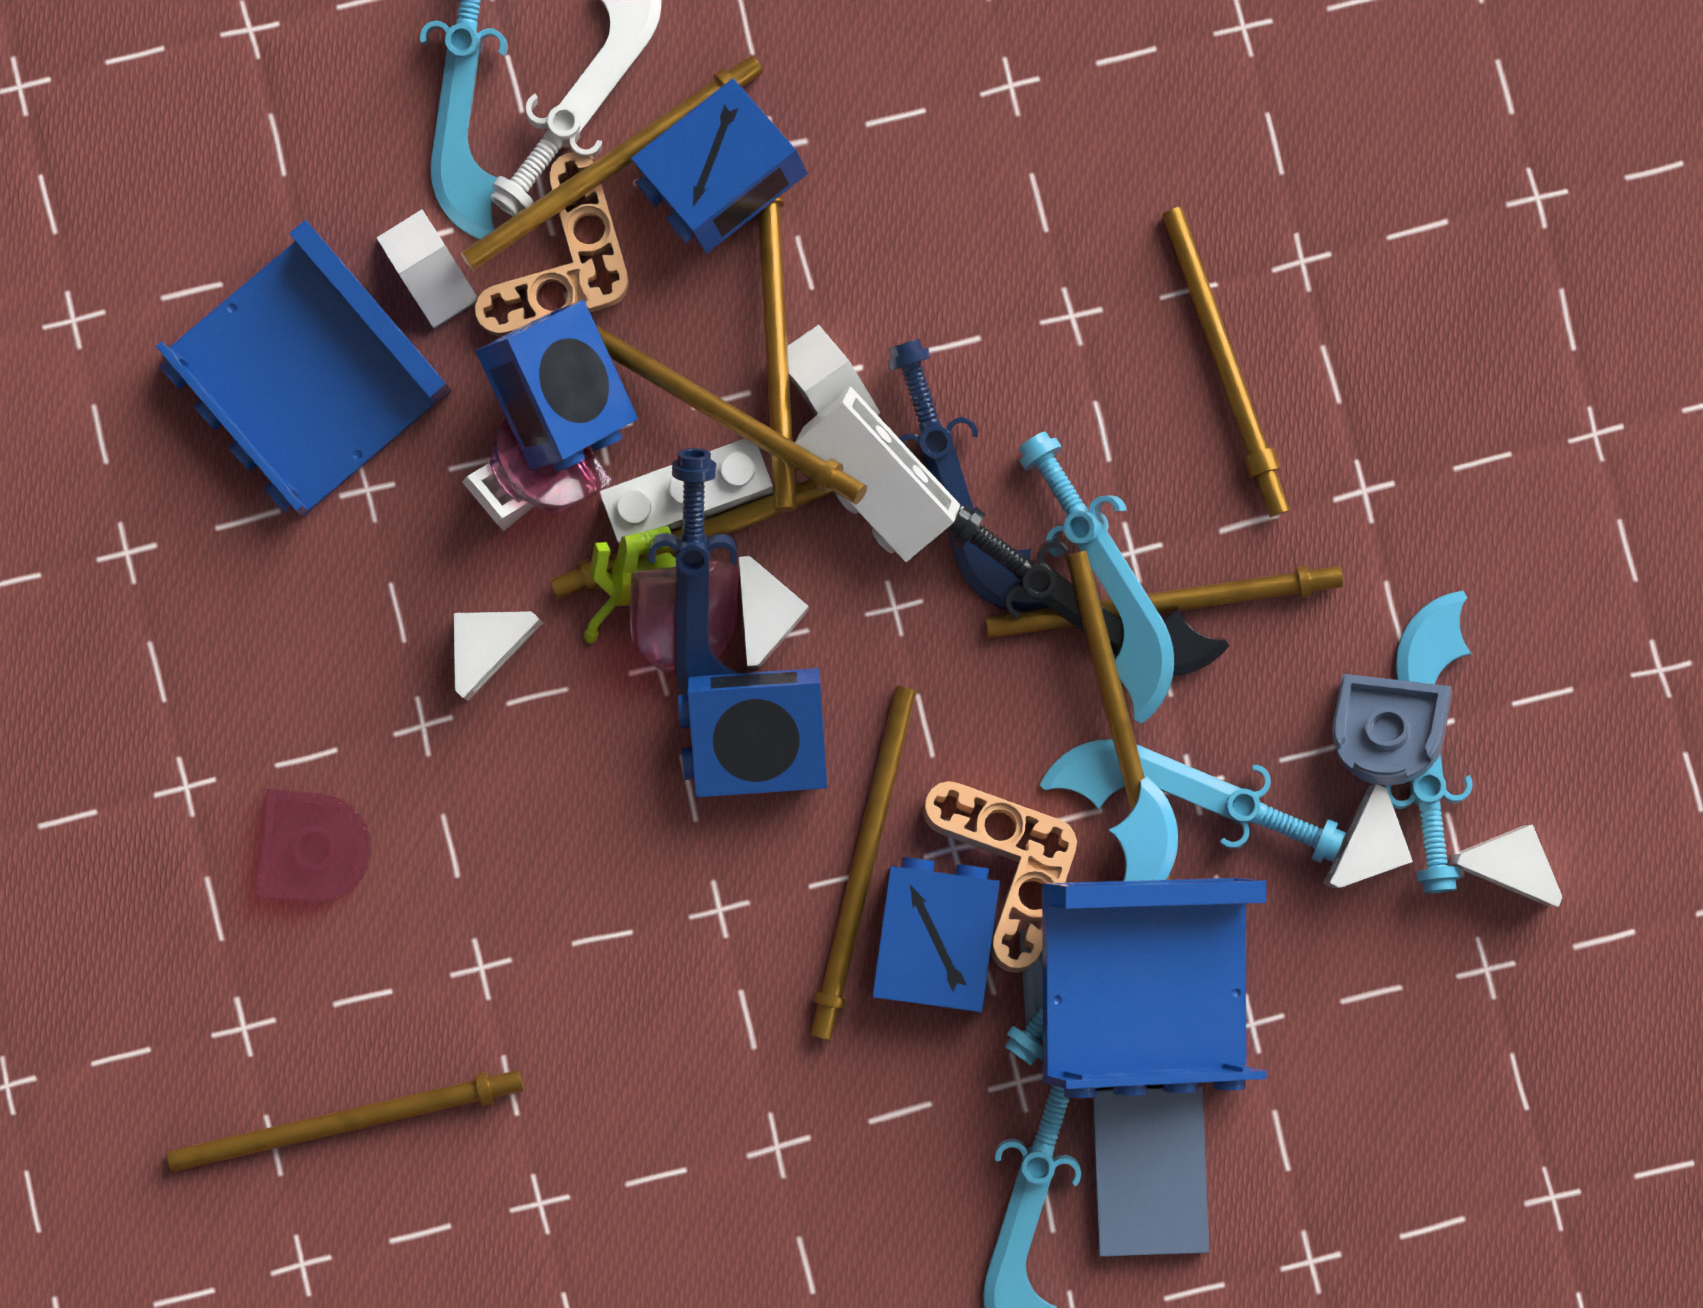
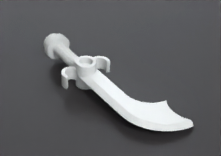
M600 0L605 6L610 19V32L603 48L562 102L550 111L548 117L538 118L533 114V108L538 105L536 93L526 103V115L529 123L537 129L548 130L543 135L540 143L537 144V147L527 157V160L524 161V164L520 166L521 168L511 178V181L503 176H499L492 184L495 191L490 198L503 211L515 216L521 210L523 211L533 204L532 198L526 192L529 191L532 184L536 182L535 179L539 178V175L542 174V171L545 170V167L548 166L549 162H551L552 158L555 157V154L561 148L570 147L571 152H575L582 157H589L591 160L600 154L602 141L597 140L596 144L590 149H581L577 146L576 143L580 138L581 130L653 36L660 18L662 0Z

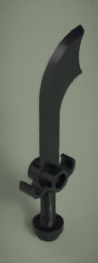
M963 505L958 510L954 523L945 531L952 536L950 542L958 548H961L967 541H970L971 544L979 547L985 554L988 553L989 557H992L997 563H1001V566H1005L1007 570L1014 573L1020 579L1021 583L1012 585L1005 593L1004 601L1008 611L1013 616L1020 618L1021 612L1012 606L1011 600L1015 593L1025 591L1085 633L1073 584L1044 562V555L1047 550L1057 547L1066 554L1070 552L1067 546L1055 539L1045 541L1037 551V560L1031 561L1029 558H1025L1023 554L1020 555V552L1016 551L1015 548H1011V545H1007V542H1003L1001 538L998 539V536L990 532L989 529H985V526H981V521L985 516L982 510L978 507L971 510L966 505ZM1101 605L1113 655L1117 657L1123 645L1122 619ZM1178 607L1163 619L1173 645V676L1200 670L1215 661L1230 646L1225 638H1211L1195 631L1185 622Z

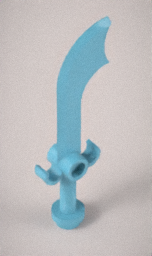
M460 0L459 13L457 14L458 19L455 25L449 27L444 22L431 21L422 28L420 33L421 43L427 45L429 44V35L433 30L443 29L446 32L445 43L447 52L431 155V180L435 196L449 219L467 234L482 239L495 230L492 220L493 201L490 196L495 191L492 184L498 177L485 172L474 160L468 144V130L479 55L483 49V41L488 37L498 38L500 41L498 52L503 57L508 52V43L505 37L495 29H484L477 33V15L479 14L480 0Z
M1046 432L1039 433L1019 447V451L1023 456L1020 459V463L1025 471L1038 467V471L1044 476L1043 479L1049 485L1052 493L1055 494L1058 503H1061L1060 506L1067 516L1064 526L1052 528L1047 534L1046 541L1058 540L1060 534L1064 532L1066 537L1071 542L1076 543L1081 551L1087 550L1092 570L1122 618L1124 639L1115 663L1119 678L1126 686L1132 698L1134 719L1142 724L1157 711L1168 693L1174 671V652L1171 637L1163 619L1109 535L1108 520L1101 513V508L1106 502H1109L1114 507V511H1127L1126 506L1119 497L1109 495L1094 499L1088 510L1086 505L1082 503V499L1076 494L1077 491L1074 489V486L1070 485L1071 481L1068 480L1065 472L1062 471V467L1056 462L1057 459L1054 458L1062 449L1057 438L1050 439ZM1057 547L1048 550L1054 557L1062 556L1063 550Z
M1464 591L1453 592L1433 600L1411 619L1402 634L1398 646L1396 660L1398 680L1435 684L1439 674L1449 663L1472 654L1464 643L1460 630V613L1467 599ZM1440 754L1430 769L1418 778L1410 781V798L1407 800H1396L1391 795V785L1384 786L1387 789L1393 808L1404 809L1413 802L1419 806L1421 822L1423 823L1421 825L1423 828L1422 833L1424 834L1423 839H1425L1423 841L1425 844L1424 849L1426 850L1425 859L1428 867L1427 869L1416 871V878L1418 884H1423L1425 894L1457 890L1456 880L1461 879L1460 867L1446 865L1448 861L1445 854L1446 845L1443 838L1444 828L1441 822L1440 799L1442 798L1448 803H1460L1471 793L1473 785L1472 779L1468 775L1463 780L1465 785L1464 793L1460 795L1450 794L1446 790Z
M1113 740L1092 741L1071 749L1049 768L1040 786L1045 791L1065 789L1077 792L1088 798L1100 811L1102 805L1112 794L1125 788ZM1137 745L1144 776L1151 779L1161 791L1241 825L1244 831L1242 838L1236 842H1230L1223 838L1220 840L1222 846L1228 849L1242 847L1249 837L1248 824L1255 823L1257 825L1262 824V827L1267 826V829L1272 828V831H1277L1278 834L1282 833L1283 836L1287 835L1288 838L1292 837L1293 840L1297 839L1298 842L1312 846L1315 851L1311 859L1321 863L1323 859L1334 862L1346 832L1337 829L1338 823L1328 819L1324 829H1319L1318 826L1309 825L1308 822L1294 818L1291 815L1288 817L1287 813L1283 815L1282 811L1278 812L1277 809L1273 810L1272 807L1268 808L1266 804L1261 803L1259 798L1266 795L1271 784L1270 775L1264 767L1252 765V772L1262 775L1265 781V785L1261 790L1253 792L1249 789L1234 786Z
M1145 777L1139 781L1138 799L1130 814L1121 823L1108 829L1117 838L1124 852L1125 874L1123 881L1166 880L1172 870L1177 854L1178 829L1172 807L1161 789L1151 779ZM1041 951V953H1040V960H1041V962H1042V964H1043V956H1042V951ZM1043 1004L1039 1008V1012H1036L1035 1016L1032 1017L1029 1025L1026 1026V1030L1020 1031L1015 1026H1012L1007 1033L1011 1038L1005 1047L1030 1066H1032L1037 1057L1043 1060V1047L1040 1045V1040H1043Z
M1052 1086L1053 1088L1050 1089L1051 1093L1048 1094L1049 1098L1047 1099V1104H1045L1046 1109L1043 1110V1119L1040 1120L1041 1124L1039 1125V1130H1037L1038 1135L1035 1136L1036 1140L1033 1142V1146L1027 1148L1020 1140L1010 1138L1002 1141L996 1149V1162L1001 1161L1002 1152L1009 1147L1019 1149L1023 1156L986 1275L983 1293L984 1308H1057V1306L1043 1300L1034 1291L1027 1276L1026 1260L1055 1168L1060 1164H1069L1075 1170L1072 1183L1077 1186L1081 1179L1080 1165L1075 1158L1069 1155H1059L1055 1158L1053 1156L1054 1145L1058 1139L1057 1135L1060 1133L1059 1129H1061L1060 1124L1063 1123L1062 1119L1068 1107V1098H1070L1064 1097V1088Z

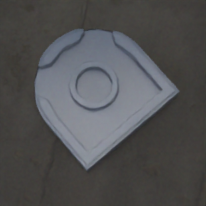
M1342 674L1333 720L1334 745L1341 763L1354 776L1377 785L1403 784L1424 774L1436 762L1442 750L1452 698L1451 686Z

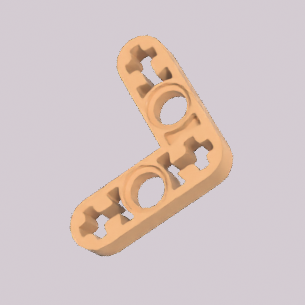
M575 152L566 153L558 157L552 164L550 171L552 190L560 186V180L567 177L566 168L576 165L580 172L592 164L593 161L589 157L579 156ZM602 184L585 194L587 201L597 196L598 204H582L570 212H567L566 208L559 212L573 263L493 285L480 294L475 305L476 317L482 328L489 334L503 337L552 312L542 308L537 302L538 291L547 282L555 281L566 287L568 298L563 307L584 300L589 312L611 307L621 302L626 296L629 288V278ZM584 216H596L605 225L603 237L594 244L581 243L574 235L576 223ZM612 247L613 255L602 256L609 275L618 274L619 280L612 283V293L603 295L599 287L590 288L589 282L597 279L592 258L582 264L580 256L598 255ZM528 288V302L536 316L525 319L526 312L524 308L509 312V322L499 325L495 317L486 318V312L494 307V299L502 297L506 305L519 303L522 300L517 291Z
M949 781L939 783L931 789L924 802L923 814L929 827L944 836L1018 862L992 937L990 950L993 960L1005 971L1014 973L1026 971L1033 966L1042 951V909L1032 910L1025 907L1019 899V888L1029 881L1041 884L1065 883L1076 852L1077 839L1075 832L1067 823L1049 815L959 783ZM947 795L953 796L957 799L956 808L969 814L974 809V803L983 806L975 821L974 832L965 829L970 820L968 817L954 814L950 821L941 819V809L934 806V801L943 803ZM994 813L1008 815L1014 822V835L1004 841L991 838L984 826L988 816ZM1028 822L1035 825L1029 834L1030 836L1046 839L1050 832L1059 835L1058 844L1065 848V852L1057 851L1052 858H1048L1043 855L1044 846L1035 841L1028 840L1025 850L1016 846L1023 836L1025 824ZM1010 912L1024 921L1041 923L1040 930L1032 924L1027 928L1023 945L1030 948L1031 952L1030 954L1022 952L1017 960L1008 957L1009 947L1001 944L1002 938L1005 940L1012 939L1020 922L1017 919H1009Z

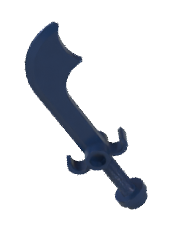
M920 339L889 348L892 359L887 360L889 369L892 371L901 368L903 371L904 380L907 381L906 386H909L907 390L911 391L909 396H911L912 405L915 407L914 411L917 412L916 417H919L917 421L921 431L920 437L915 434H905L899 437L902 442L905 440L917 442L929 472L960 504L959 509L966 505L972 510L974 507L954 448L951 430L954 425L964 423L971 429V436L978 437L975 423L968 418L959 417L950 421L946 428L942 427L934 407L935 403L932 402L933 398L930 397L932 394L928 392L930 388L926 381L927 378L924 376L925 372L922 371L923 366H920L922 364L921 361L930 359L931 355L928 347L923 349ZM948 534L949 540L951 541L952 536ZM967 541L961 548L951 543L958 567L970 587L986 601L1008 610L1004 601L1005 593L1012 585L1021 583L1020 579L1014 573L1007 570L1005 566H1001V563H997L996 560L989 557L988 553L985 554L979 547L971 544L970 541ZM1032 548L1016 551H1019L1020 555L1023 554L1025 558L1030 559ZM1025 591L1015 593L1011 600L1012 606L1020 610V612L1049 608Z
M699 448L680 450L678 452V459L672 462V476L684 483L682 534L677 538L669 533H661L656 535L649 544L650 564L656 561L655 551L659 547H671L676 553L675 674L682 695H688V677L741 673L728 668L720 662L713 653L708 638L710 553L717 547H724L731 553L730 563L735 565L737 562V545L728 535L716 534L708 539L703 532V515L705 513L704 483L716 477V462L711 460V453L709 451Z

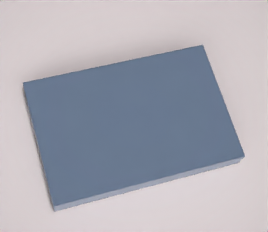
M1197 1086V1091L1191 1093L1164 1092V1087L1147 1088V1094L1116 1095L1114 1094V1089L1097 1090V1096L1092 1097L1099 1256L1208 1253L1209 1229L1203 1087Z

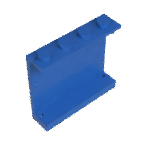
M306 219L289 233L295 240L290 246L170 347L162 341L156 345V348L166 358L159 367L179 390L186 384L191 387L201 399L194 405V408L214 431L223 425L236 441L229 446V449L250 472L258 466L271 482L264 487V490L284 513L293 507L302 516L309 513L452 391Z
M1248 878L1042 883L1043 1083L1064 1088V1097L1091 1098L1097 1096L1098 1087H1114V1094L1145 1095L1147 1094V1085L1164 1084V1092L1191 1093L1197 1091V1083L1213 1082V1089L1244 1090L1246 1089V1080L1267 1079V1071L1246 1067V903H1266V881Z

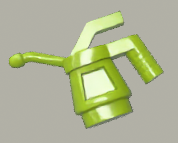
M668 525L621 537L617 559L614 561L611 575L607 572L610 556L609 546L607 542L595 543L590 574L593 580L611 597L590 620L588 628L584 633L587 643L593 644L598 639V627L616 606L633 603L666 608L671 606L672 603H676V557H673L670 553L656 555V561L650 564L649 557L638 560L639 555L649 553V544L656 535L661 533L671 534ZM662 546V547H659L657 550H661V549H665V548H669V547H668V546Z

